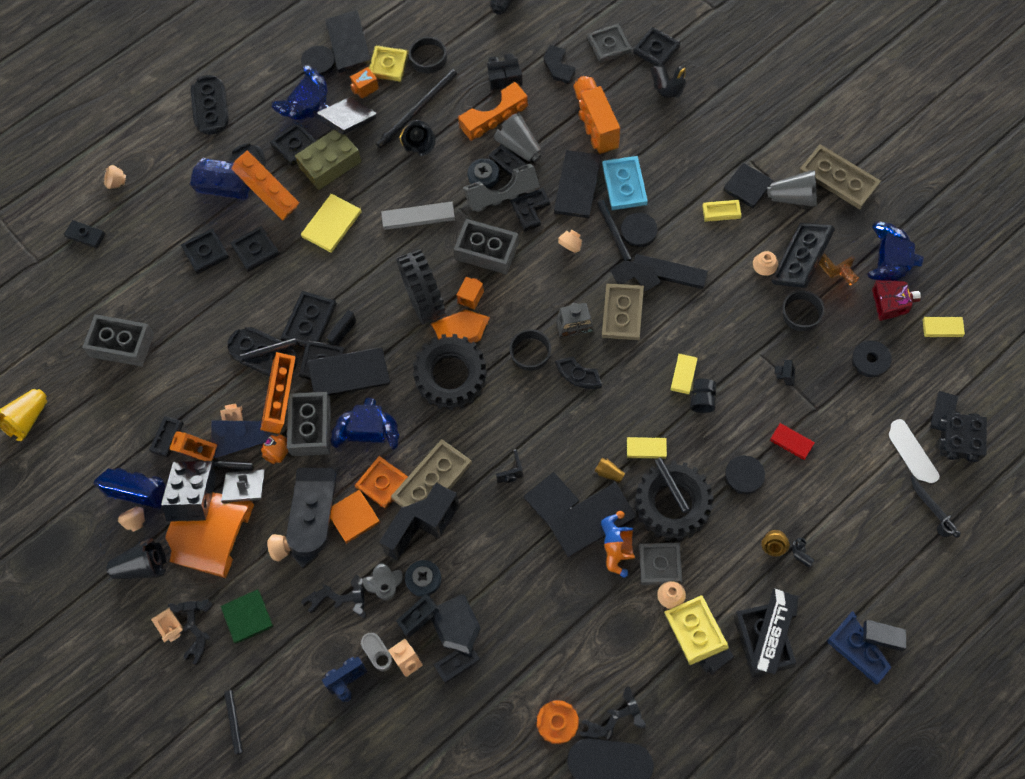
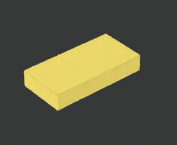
M739 200L708 202L702 205L705 222L741 219Z
M963 317L923 318L924 337H963L965 335Z
M678 355L671 391L690 394L697 363L696 357Z
M627 437V458L657 459L661 457L666 459V438Z

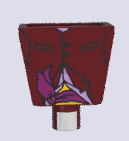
M878 280L872 288L879 321L909 313L912 303L920 302L921 300L920 292H909L908 284L905 281Z

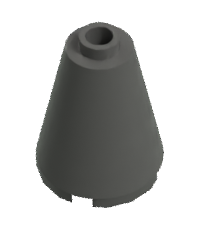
M519 113L509 117L502 124V130H497L494 135V139L498 143L528 162H536L542 156L541 147Z
M815 170L771 183V187H767L768 198H772L774 202L817 206Z

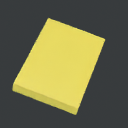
M331 194L303 230L301 236L332 253L361 214V209Z
M703 596L665 611L668 622L690 665L729 649Z

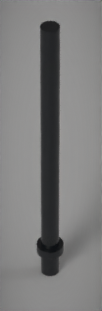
M452 69L387 133H383L382 138L376 145L382 148L387 142L389 143L392 140L391 138L457 75V72Z

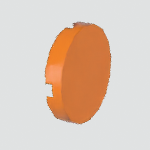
M551 701L544 705L538 713V731L546 741L552 744L569 742L578 730V715L574 708L564 701Z

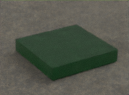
M259 589L221 605L235 644L274 627Z

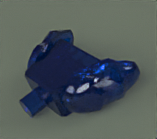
M309 65L302 66L306 76L288 96L287 100L272 102L271 108L282 116L290 117L293 120H303L308 117L314 118L317 112L330 107L326 104V81L317 70Z
M880 221L872 225L873 230L881 240L878 267L867 273L869 279L876 281H898L907 274L913 265L921 267L924 257L915 254V244L910 241L909 236L903 229Z
M366 398L364 405H356L353 411H347L338 418L336 426L331 433L330 445L337 448L347 438L348 441L385 443L386 435L391 449L395 450L398 447L400 437L397 430L398 425L389 413L382 411L381 406H376L375 399Z

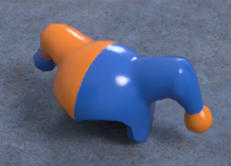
M618 511L614 515L605 517L601 521V525L606 534L604 546L607 551V569L620 574L624 578L628 575V570L621 569L618 563L621 560L635 559L632 549L633 528L616 527L614 522L617 519H623L625 516L623 511Z

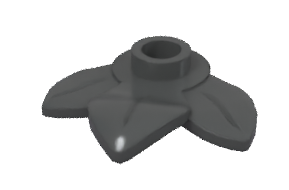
M380 563L374 568L373 576L363 578L362 582L364 588L369 593H376L382 600H390L395 595L396 587L402 583L403 575L401 570L391 572L387 565Z

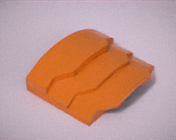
M213 492L206 521H171L165 537L172 550L170 562L226 578L233 561L230 557L232 547L242 522L248 523L254 507L253 502L237 501L222 503V494Z

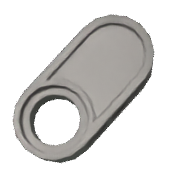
M365 634L362 637L361 646L370 661L379 671L389 670L393 664L389 651L377 634ZM381 655L388 657V663L385 666L377 664V659Z

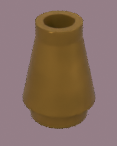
M602 458L595 469L598 476L614 480L618 483L621 482L625 475L608 458L607 460Z

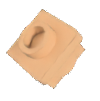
M236 404L226 405L225 409L221 410L222 420L243 421L242 406L237 407Z

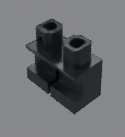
M512 53L506 54L503 61H498L496 56L489 57L487 68L491 90L506 88V83L507 87L514 82L518 86L523 85L518 58H515Z

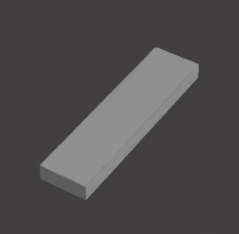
M453 202L381 211L384 230L455 220Z

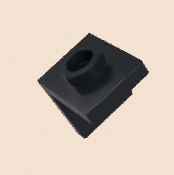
M517 449L514 450L517 468L496 473L497 483H512L517 478L523 477Z

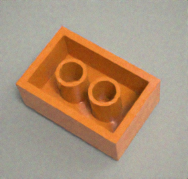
M601 86L581 92V100H579L580 111L578 113L580 120L585 122L586 133L591 135L593 148H597L599 154L619 148L620 126Z

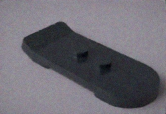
M298 468L296 471V482L286 535L288 546L296 555L304 557L315 555L323 550L327 544L332 501L336 487V471L333 468Z

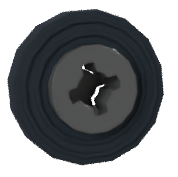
M481 158L471 163L467 175L471 184L480 181L489 189L496 185L500 173L494 161Z
M416 561L406 571V586L416 596L423 597L425 594L430 596L441 585L442 577L440 570L431 561Z

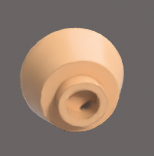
M114 165L109 166L105 173L104 185L108 189L120 188L121 185H124L126 175L123 174V171Z
M574 230L566 231L558 238V243L568 250L577 253L581 248V235Z
M764 251L754 258L753 267L761 275H772L778 268V260L772 252Z
M139 506L122 513L118 518V522L125 529H131L134 532L143 527L142 523L145 522L144 509Z
M273 534L268 539V551L271 558L277 562L287 557L291 550L286 536Z
M669 581L660 586L658 600L664 607L672 609L683 604L685 601L686 593L679 583Z

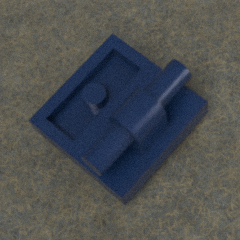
M359 657L349 658L343 663L344 666L338 670H330L325 674V678L322 679L323 684L332 695L336 694L343 702H349L351 699V693L347 685L368 672Z

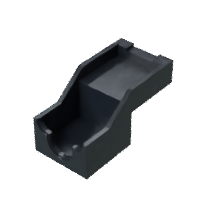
M436 482L426 499L401 508L379 542L383 546L384 554L398 561L419 528L440 539L460 507L457 493Z

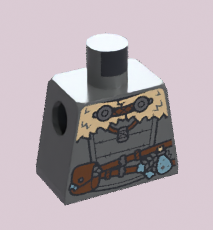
M573 303L571 306L560 308L556 319L560 338L595 331L587 303Z

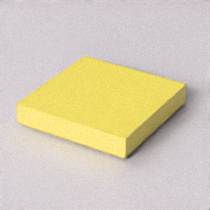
M375 46L371 59L372 64H370L369 69L376 78L401 82L409 52L407 50Z

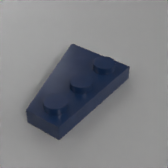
M212 420L211 443L217 444L213 459L265 443L268 437L271 436V432L260 430L262 421Z
M852 611L826 642L877 685L891 669V666L877 645L863 641V627H861L856 619L857 616Z

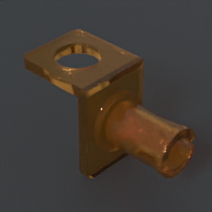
M823 253L819 264L831 278L841 274L849 286H852L859 280V277L850 268L855 259L854 256L835 266L826 254Z

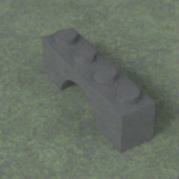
M527 164L513 169L510 182L501 189H488L480 181L465 186L463 189L469 208L472 211L478 212L484 210L485 206L501 204L502 200L507 198L509 200L515 199L521 193H532L540 185L534 166Z

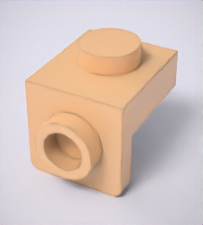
M170 608L151 619L162 635L164 642L167 640L172 642L181 636L180 632L183 630V627Z
M406 639L388 650L405 677L423 665Z

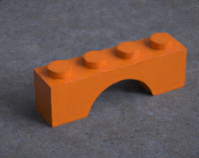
M516 82L501 90L502 101L495 109L491 111H478L472 108L458 117L459 127L471 141L481 137L483 133L494 129L498 124L517 112L523 111L528 106L527 95Z

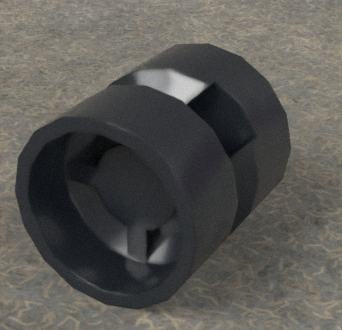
M710 379L693 380L691 384L693 396L691 397L690 409L697 413H711L715 411L716 398L714 396L716 395V382Z

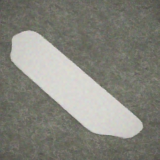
M901 419L893 421L889 437L912 474L918 480L928 483L936 482L940 477L939 473L907 424Z

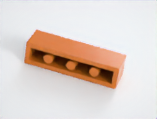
M248 150L234 162L231 169L282 221L296 209L299 202Z
M276 352L272 363L260 430L280 434L282 430L295 356Z

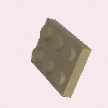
M606 284L602 338L640 340L644 286Z

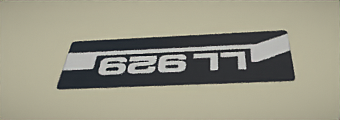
M777 589L772 590L752 659V667L776 674L797 596Z

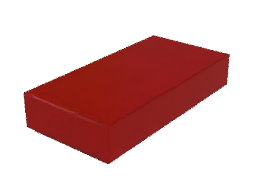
M781 423L770 438L771 442L805 460L815 443Z

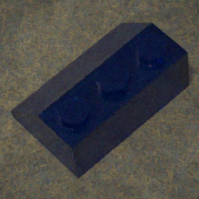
M202 158L193 168L190 186L198 193L247 199L250 188L231 169L234 162Z
M108 468L93 483L107 497L161 509L167 486L162 478L156 476L148 478L139 472L131 474L121 468H116L115 470Z

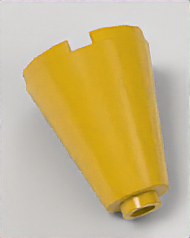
M32 389L0 409V429L10 437L13 435L17 436V441L25 439L47 403L46 394L40 389Z

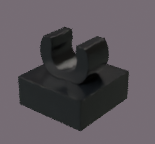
M784 360V367L775 366L774 374L777 379H784L786 385H794L796 367L792 360Z

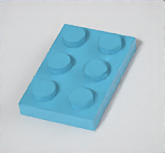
M638 156L602 161L612 210L647 205L648 200Z

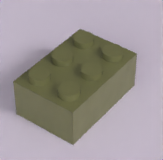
M335 130L295 155L298 167L318 190L361 162L359 150L345 134L341 135Z

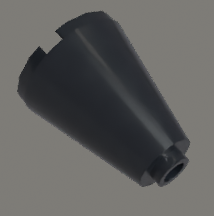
M155 538L142 541L109 560L106 567L108 575L113 579L158 578L164 576L166 569L163 570V564L167 562L162 545L159 542L155 543L153 541Z

